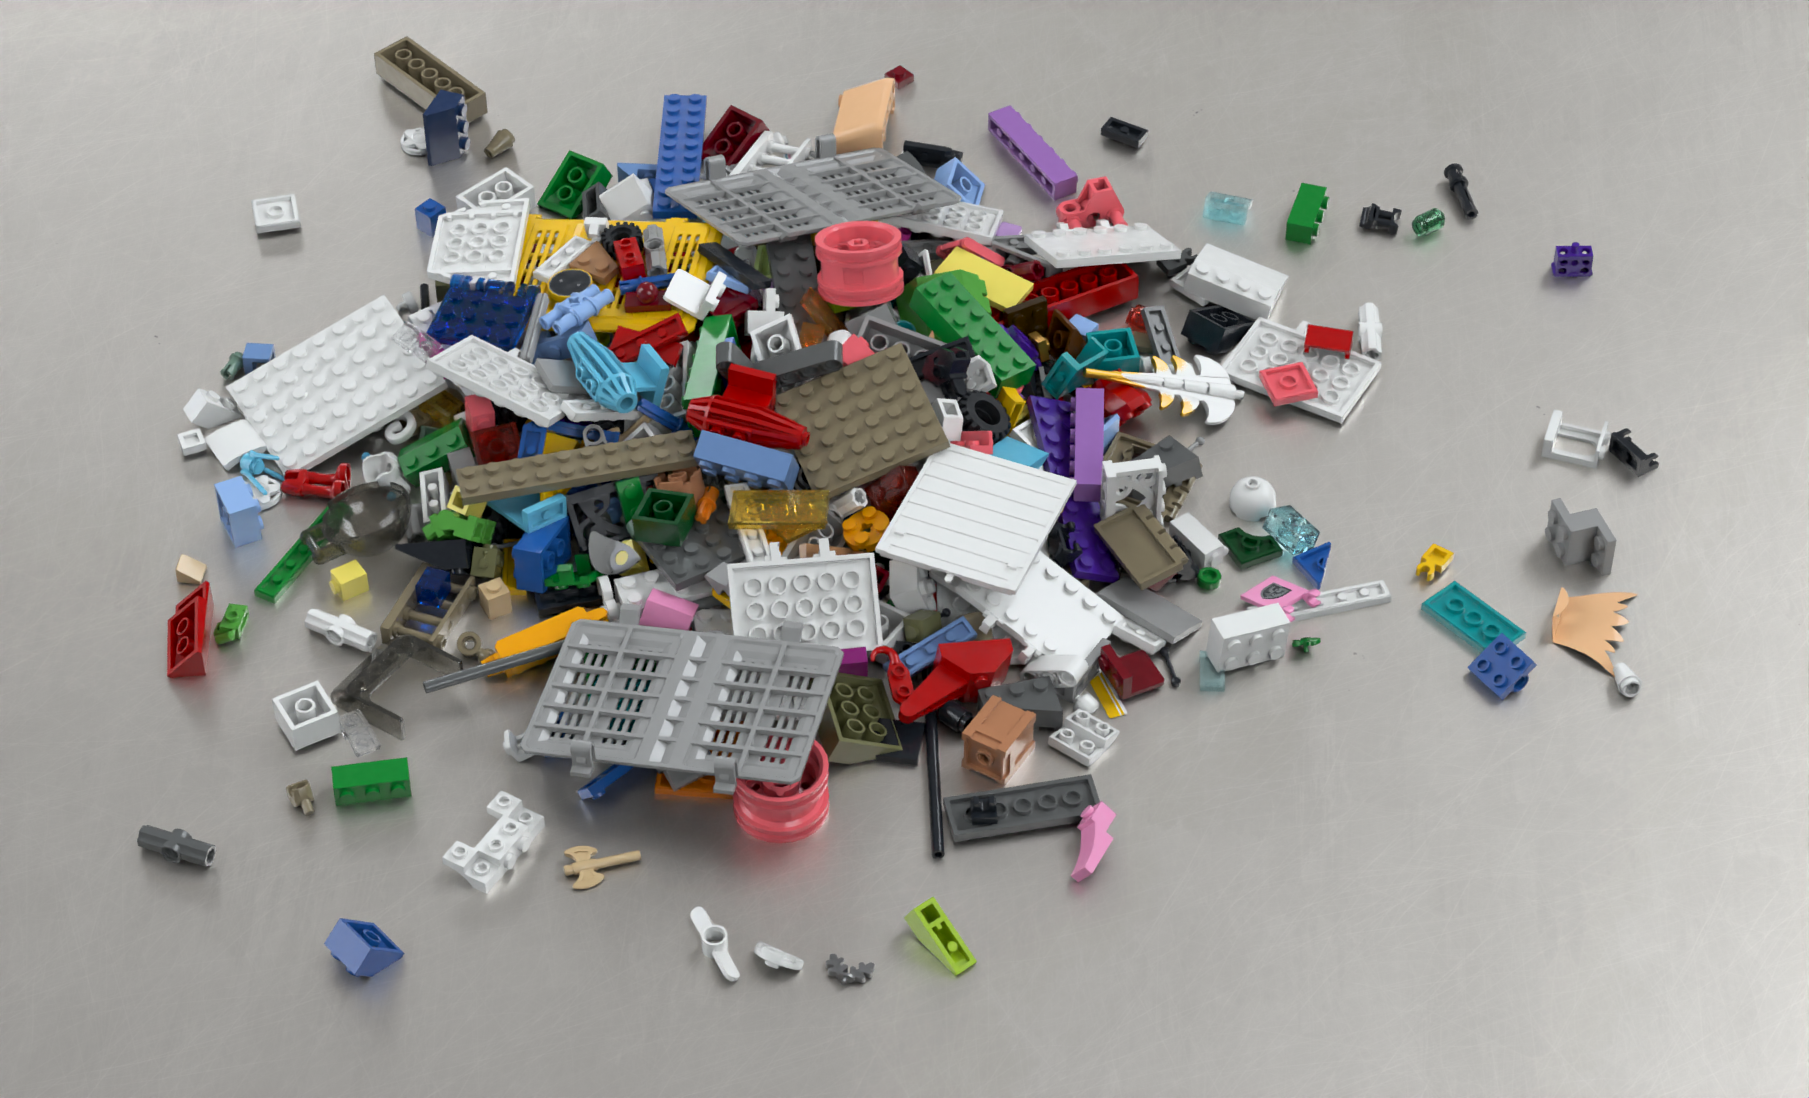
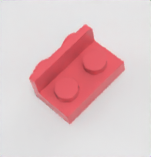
M962 431L961 441H950L951 444L993 455L992 431Z

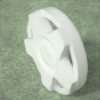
M424 127L406 130L400 140L403 151L411 155H427Z
M260 475V477L255 478L267 491V495H263L250 480L245 482V484H250L253 491V499H258L261 510L273 507L282 497L280 484L268 476ZM276 495L272 500H270V496Z

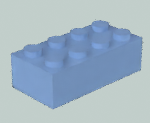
M705 430L701 431L693 455L702 473L713 477L716 474L725 476L726 480L738 483L739 480L748 482V486L756 489L766 487L770 489V492L777 495L792 493L800 469L793 454Z

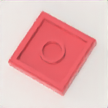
M1303 362L1259 371V378L1274 407L1318 398V390Z

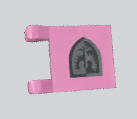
M1275 576L1269 577L1240 595L1241 600L1257 607L1279 603L1290 622L1295 620V617L1290 615V613L1294 612V607L1291 605L1303 599L1311 607L1321 604V601L1316 599L1320 595L1318 589L1307 590Z

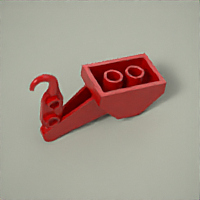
M1010 638L938 644L932 672L915 691L910 672L901 662L899 655L894 649L888 646L876 647L870 654V661L874 662L875 656L880 653L886 654L889 657L890 664L887 678L892 699L900 705L899 720L909 724L942 707L949 700L957 699L962 703H977L978 689L998 686L1005 681L1013 654V646Z

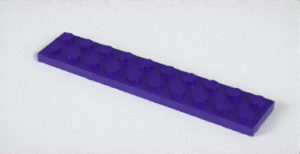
M1030 395L1026 403L1037 445L1040 450L1049 453V456L1043 463L1044 471L1067 478L1074 477V475H1069L1070 461H1074V459H1070V445H1075V443H1070V429H1075V427H1070L1071 413H1074L1071 411V402ZM1073 491L1064 506L1063 512L1057 519L1061 524H1066L1069 521L1075 523V531L1069 533L1070 539L1068 538L1066 541L1067 549H1074L1073 544L1078 543L1083 551L1072 563L1069 562L1072 576L1081 579L1115 583L1119 579L1114 556L1095 533L1093 526L1101 521L1099 502L1074 501Z

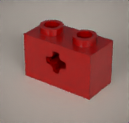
M636 237L614 241L615 255L622 281L637 279L639 276H642V278L646 277L645 266Z

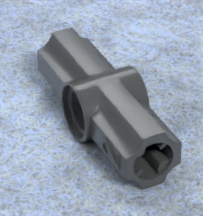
M143 825L139 830L137 838L138 846L159 852L166 860L173 863H178L182 859L205 867L211 866L216 853L215 845L192 839L188 832L178 828L170 832L150 825Z

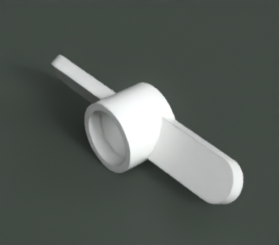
M700 906L695 907L691 912V919L701 935L704 955L715 959L726 979L737 981L740 974L727 952L728 935L726 929L720 925H713L706 910ZM712 940L720 941L718 943H710Z

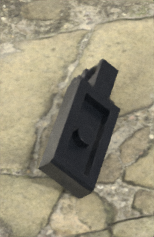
M907 140L903 144V153L908 151L921 166L939 168L954 157L960 162L963 161V152L952 150V148Z

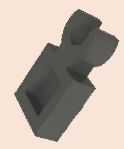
M1186 248L1181 253V259L1158 260L1156 265L1169 277L1182 272L1187 268V265L1193 264L1198 255L1191 256L1192 249Z

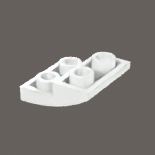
M247 419L228 424L204 438L227 471L238 464L243 455L251 450L263 453L267 450L266 447H268Z
M1078 709L1065 718L1062 728L1049 736L1048 745L1089 767L1110 747L1119 735V730L1095 718L1088 712Z

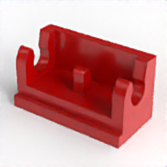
M1308 324L1304 353H1309L1310 347L1345 352V359L1350 358L1353 345V331Z

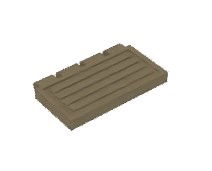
M1134 504L1093 525L1095 533L1141 591L1183 570V565L1189 560L1145 504L1138 507Z

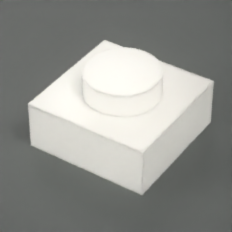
M200 428L177 434L184 456L207 450Z

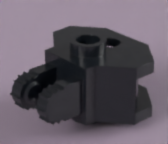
M954 347L951 350L940 348L926 357L922 370L924 378L935 383L936 387H941L945 399L958 400V397L961 398L967 394L964 379L968 377L967 370L971 361L969 352L960 347Z

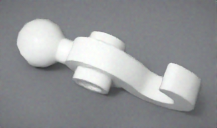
M607 575L597 577L598 593L602 595L604 604L600 608L603 607L607 610L609 622L619 623L621 604L620 602L616 603L613 598L609 578Z

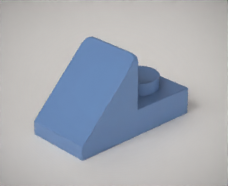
M617 163L618 182H621L633 173L639 179L648 178V181L649 179L656 178L657 164Z

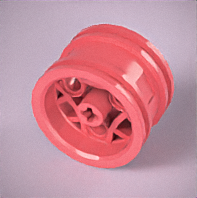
M851 221L835 224L818 232L815 236V253L817 259L821 261V271L817 275L818 295L820 298L835 305L864 307L886 303L900 296L904 291L903 270L898 266V257L902 253L900 230L882 222Z

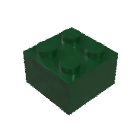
M648 488L632 517L635 541L681 547L695 521L696 505L694 494Z

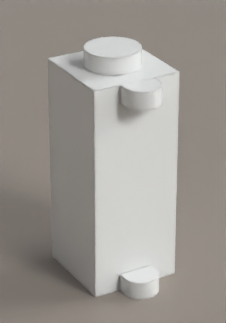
M1189 512L1170 521L1169 535L1171 537L1174 535L1179 536L1186 549L1191 551L1193 562L1200 569L1215 567L1223 562V556L1227 555L1229 549Z

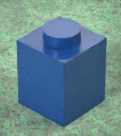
M431 198L416 207L417 229L433 238L438 217L446 213V207Z

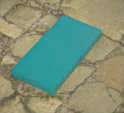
M1456 581L1450 583L1421 605V610L1480 653L1501 632L1515 645L1526 638L1524 630Z

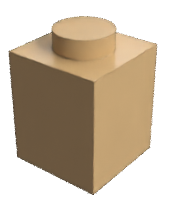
M500 577L478 585L480 606L490 620L512 612L510 591Z

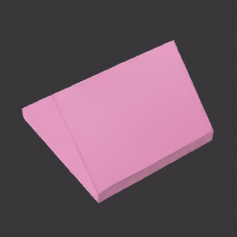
M653 588L646 600L639 625L690 630L699 604Z

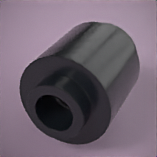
M949 700L938 710L939 720L957 733L963 732L974 718L971 711L954 700Z

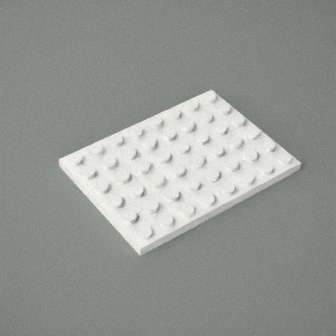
M382 295L231 383L226 388L245 418L268 446L266 448L269 454L279 456L280 459L274 461L282 474L285 475V471L290 469H307L308 471L447 389L448 385L443 377H438L432 371L425 368L427 360L430 358L386 296Z

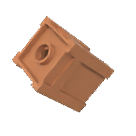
M992 695L962 732L964 757L961 767L968 770L972 769L1005 786L1035 748L1033 727L1036 721V714L1028 710L1024 711L1002 701L1001 697Z

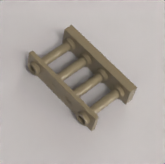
M422 562L380 626L382 644L391 646L396 638L400 636L429 644L431 658H436L440 650L445 648L447 639L470 603L477 598L478 588L476 587L475 576L470 575L464 586L435 578L432 574L431 564ZM433 587L458 595L454 602L426 595L425 593ZM422 603L447 610V613L443 618L415 611V609ZM414 620L436 626L437 628L431 635L404 626L407 621Z

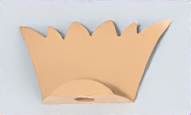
M1561 587L1552 617L1553 643L1570 647L1588 655L1615 677L1613 665L1605 652L1606 650L1615 653V650L1606 640L1623 642L1622 636L1611 626L1625 625L1629 621L1623 616L1614 613V611L1627 608V605L1618 602L1638 594L1610 592L1568 597L1566 590Z

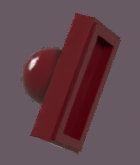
M643 282L637 287L636 292H626L624 308L625 313L671 311L672 304L663 299L666 290L658 291L655 284Z

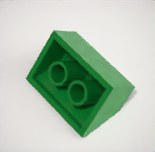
M461 417L402 448L398 455V461L404 477L417 488L420 486L419 472L440 467L443 468L444 473L450 470L447 453L470 447L473 458L477 454L465 422Z

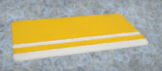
M1103 672L1090 681L1109 718L1127 714L1115 689Z

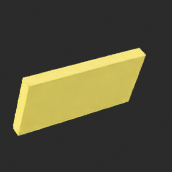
M958 246L934 271V274L961 269L978 275L979 279L985 281L987 296L985 297L989 299L990 306L1002 312L1003 309L1022 303L1034 287V283Z

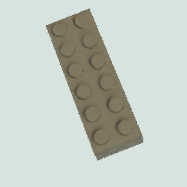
M408 36L374 53L376 74L425 110L440 90H446L464 95L465 104L467 105L466 118L469 123L488 113L486 93Z

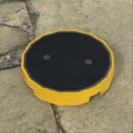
M582 269L560 271L549 279L547 283L548 291L553 300L561 303L566 298H569L573 292L580 293L593 284L592 276Z

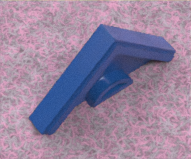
M1330 542L1293 557L1292 563L1318 590L1321 588L1331 550Z

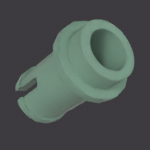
M241 352L232 353L229 356L230 360L220 371L222 377L226 380H233L240 368H244L243 354Z

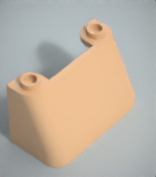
M883 78L845 90L843 95H839L838 107L840 108L833 132L836 137V155L873 147L883 148L889 114H894L895 78Z

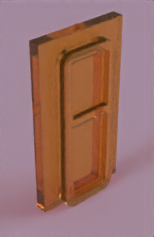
M810 286L804 293L800 304L827 337L834 331H848L822 297Z

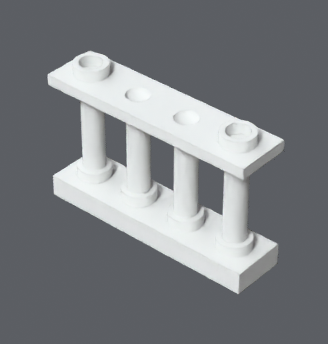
M765 130L729 175L765 169L761 168L764 164L781 166L813 159L811 152H814L811 139L807 138L800 148L777 144L773 139V132ZM773 152L793 155V157L786 159L770 155Z

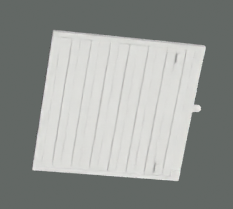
M949 443V448L928 457L878 542L875 551L880 553V556L915 567L945 572L947 575L944 579L945 583L948 584L952 582L955 576H958L964 582L1010 596L1016 595L1073 492L1077 480Z

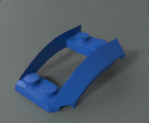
M533 421L524 424L517 458L543 454L547 432L583 441V431L587 426L557 421L548 428L540 427ZM595 430L590 431L587 434V439L591 442H596L600 439V434ZM603 430L607 443L619 442L620 432ZM606 481V482H600V483H601L602 485H604V484H607V483H611L612 481ZM595 483L572 487L565 495L575 494L598 486Z

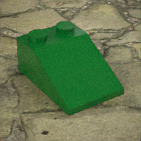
M569 150L537 205L569 219H574L583 211L582 192L598 182L606 188L613 175L603 163Z

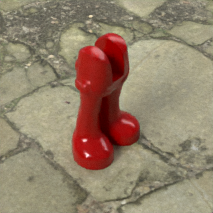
M339 464L335 474H322L307 471V469L286 470L285 480L281 484V491L291 496L304 497L305 495H314L333 499L336 502H345L348 495L347 490L351 486L350 464Z

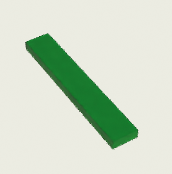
M332 500L255 588V596L276 604L352 516L353 508Z

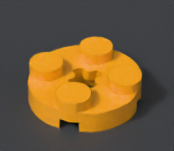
M867 506L862 511L853 514L842 523L846 544L854 551H859V549H866L867 552L874 551L890 524L889 518L885 513L876 510L873 506ZM871 528L870 532L864 531L865 529Z

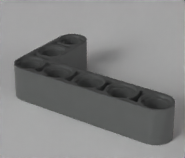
M830 340L752 363L734 343L725 341L716 345V369L727 381L728 368L731 363L776 374V389L841 370L843 368V345L839 341Z

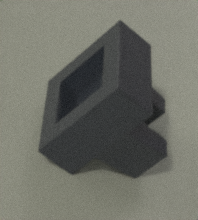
M994 795L979 799V796H973V799H970L972 825L998 823L996 798Z

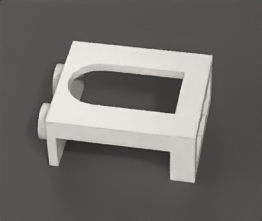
M1554 410L1544 438L1541 456L1596 469L1599 460H1604L1606 447L1603 445L1609 444L1611 432L1607 431L1608 421H1605L1602 431L1562 423L1563 411ZM1561 436L1591 443L1597 449L1594 455L1587 456L1554 449L1557 437Z

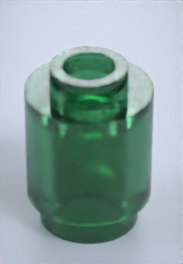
M1432 208L1415 217V220L1412 221L1413 231L1418 236H1427L1444 227L1445 216L1442 211Z

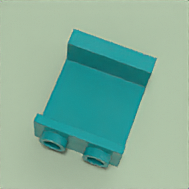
M1093 336L1076 360L1068 352L1061 354L1041 385L1058 400L1089 382L1091 378L1083 377L1084 368L1098 369L1109 351Z

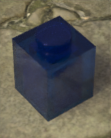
M427 566L415 585L417 603L440 609L451 591L450 573Z

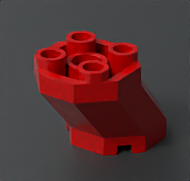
M1120 368L1117 370H1113L1117 372H1122ZM1102 379L1096 380L1091 385V388L1104 389V418L1118 414L1120 417L1119 427L1130 418H1136L1144 410L1152 406V399L1142 388Z

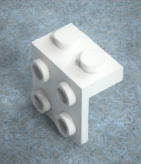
M677 269L663 299L703 321L709 311L714 312L720 300L716 299V297L720 298L726 288V285L723 283L727 275L719 271L711 285L686 271Z

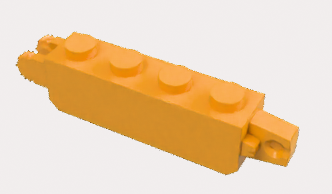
M575 607L498 640L495 644L496 653L482 660L481 664L564 640L571 624L579 619L609 622L607 610L602 607L586 612L582 607ZM558 654L490 674L487 677L505 673L507 678L534 666L544 664L546 661L558 657Z

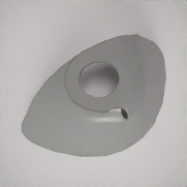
M595 531L590 533L588 544L589 557L594 568L600 573L607 575L623 574L641 560L638 553L630 546L607 538ZM620 551H626L628 554V559L623 565H618L615 561L616 555Z

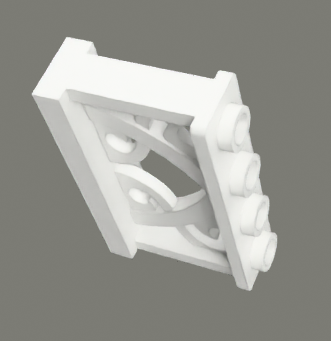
M1154 455V458L1119 463H1112V460L1102 461L1101 521L1118 511L1126 509L1125 505L1116 503V501L1124 499L1132 489H1135L1146 497L1138 506L1145 504L1164 527L1161 512L1165 511L1162 495L1166 494L1163 478L1167 477V469L1165 463H1161L1159 455ZM1146 473H1153L1150 479H1145ZM1118 489H1123L1122 492H1116Z

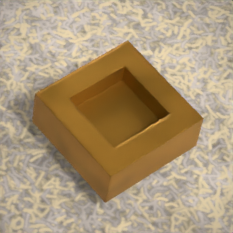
M1037 331L1028 334L1029 340L1033 343L1039 354V360L1041 362L1049 360L1048 350H1050V344L1047 338L1042 337Z

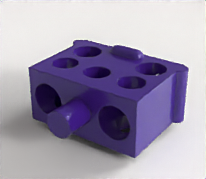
M1573 242L1572 246H1556L1554 262L1551 263L1553 276H1592L1594 257L1592 247L1580 246L1578 242Z

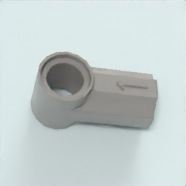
M422 503L401 506L403 528L405 527L408 543L428 542L422 530L425 526L423 523Z

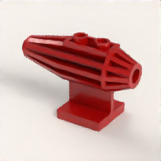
M731 363L728 368V386L723 395L693 398L687 409V422L699 431L705 430L771 449L801 450L803 446L808 445L810 439V432H807L806 426L775 412L776 374Z

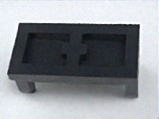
M1628 428L1611 433L1608 450L1637 477L1658 468L1659 463L1653 461V459L1658 458L1656 453L1647 455L1632 442V438L1629 436L1624 437L1631 433Z

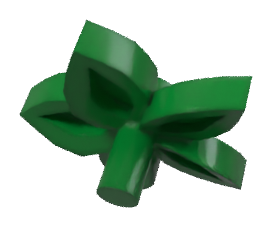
M1304 637L1301 640H1293L1292 647L1303 645L1304 653L1309 652L1308 646L1317 645L1321 640L1316 637Z

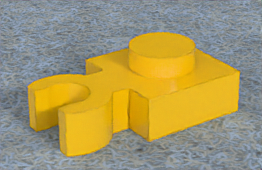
M1433 543L1421 557V563L1417 565L1416 576H1419L1422 572H1427V581H1431L1434 578L1435 571L1442 573L1452 562L1454 553Z

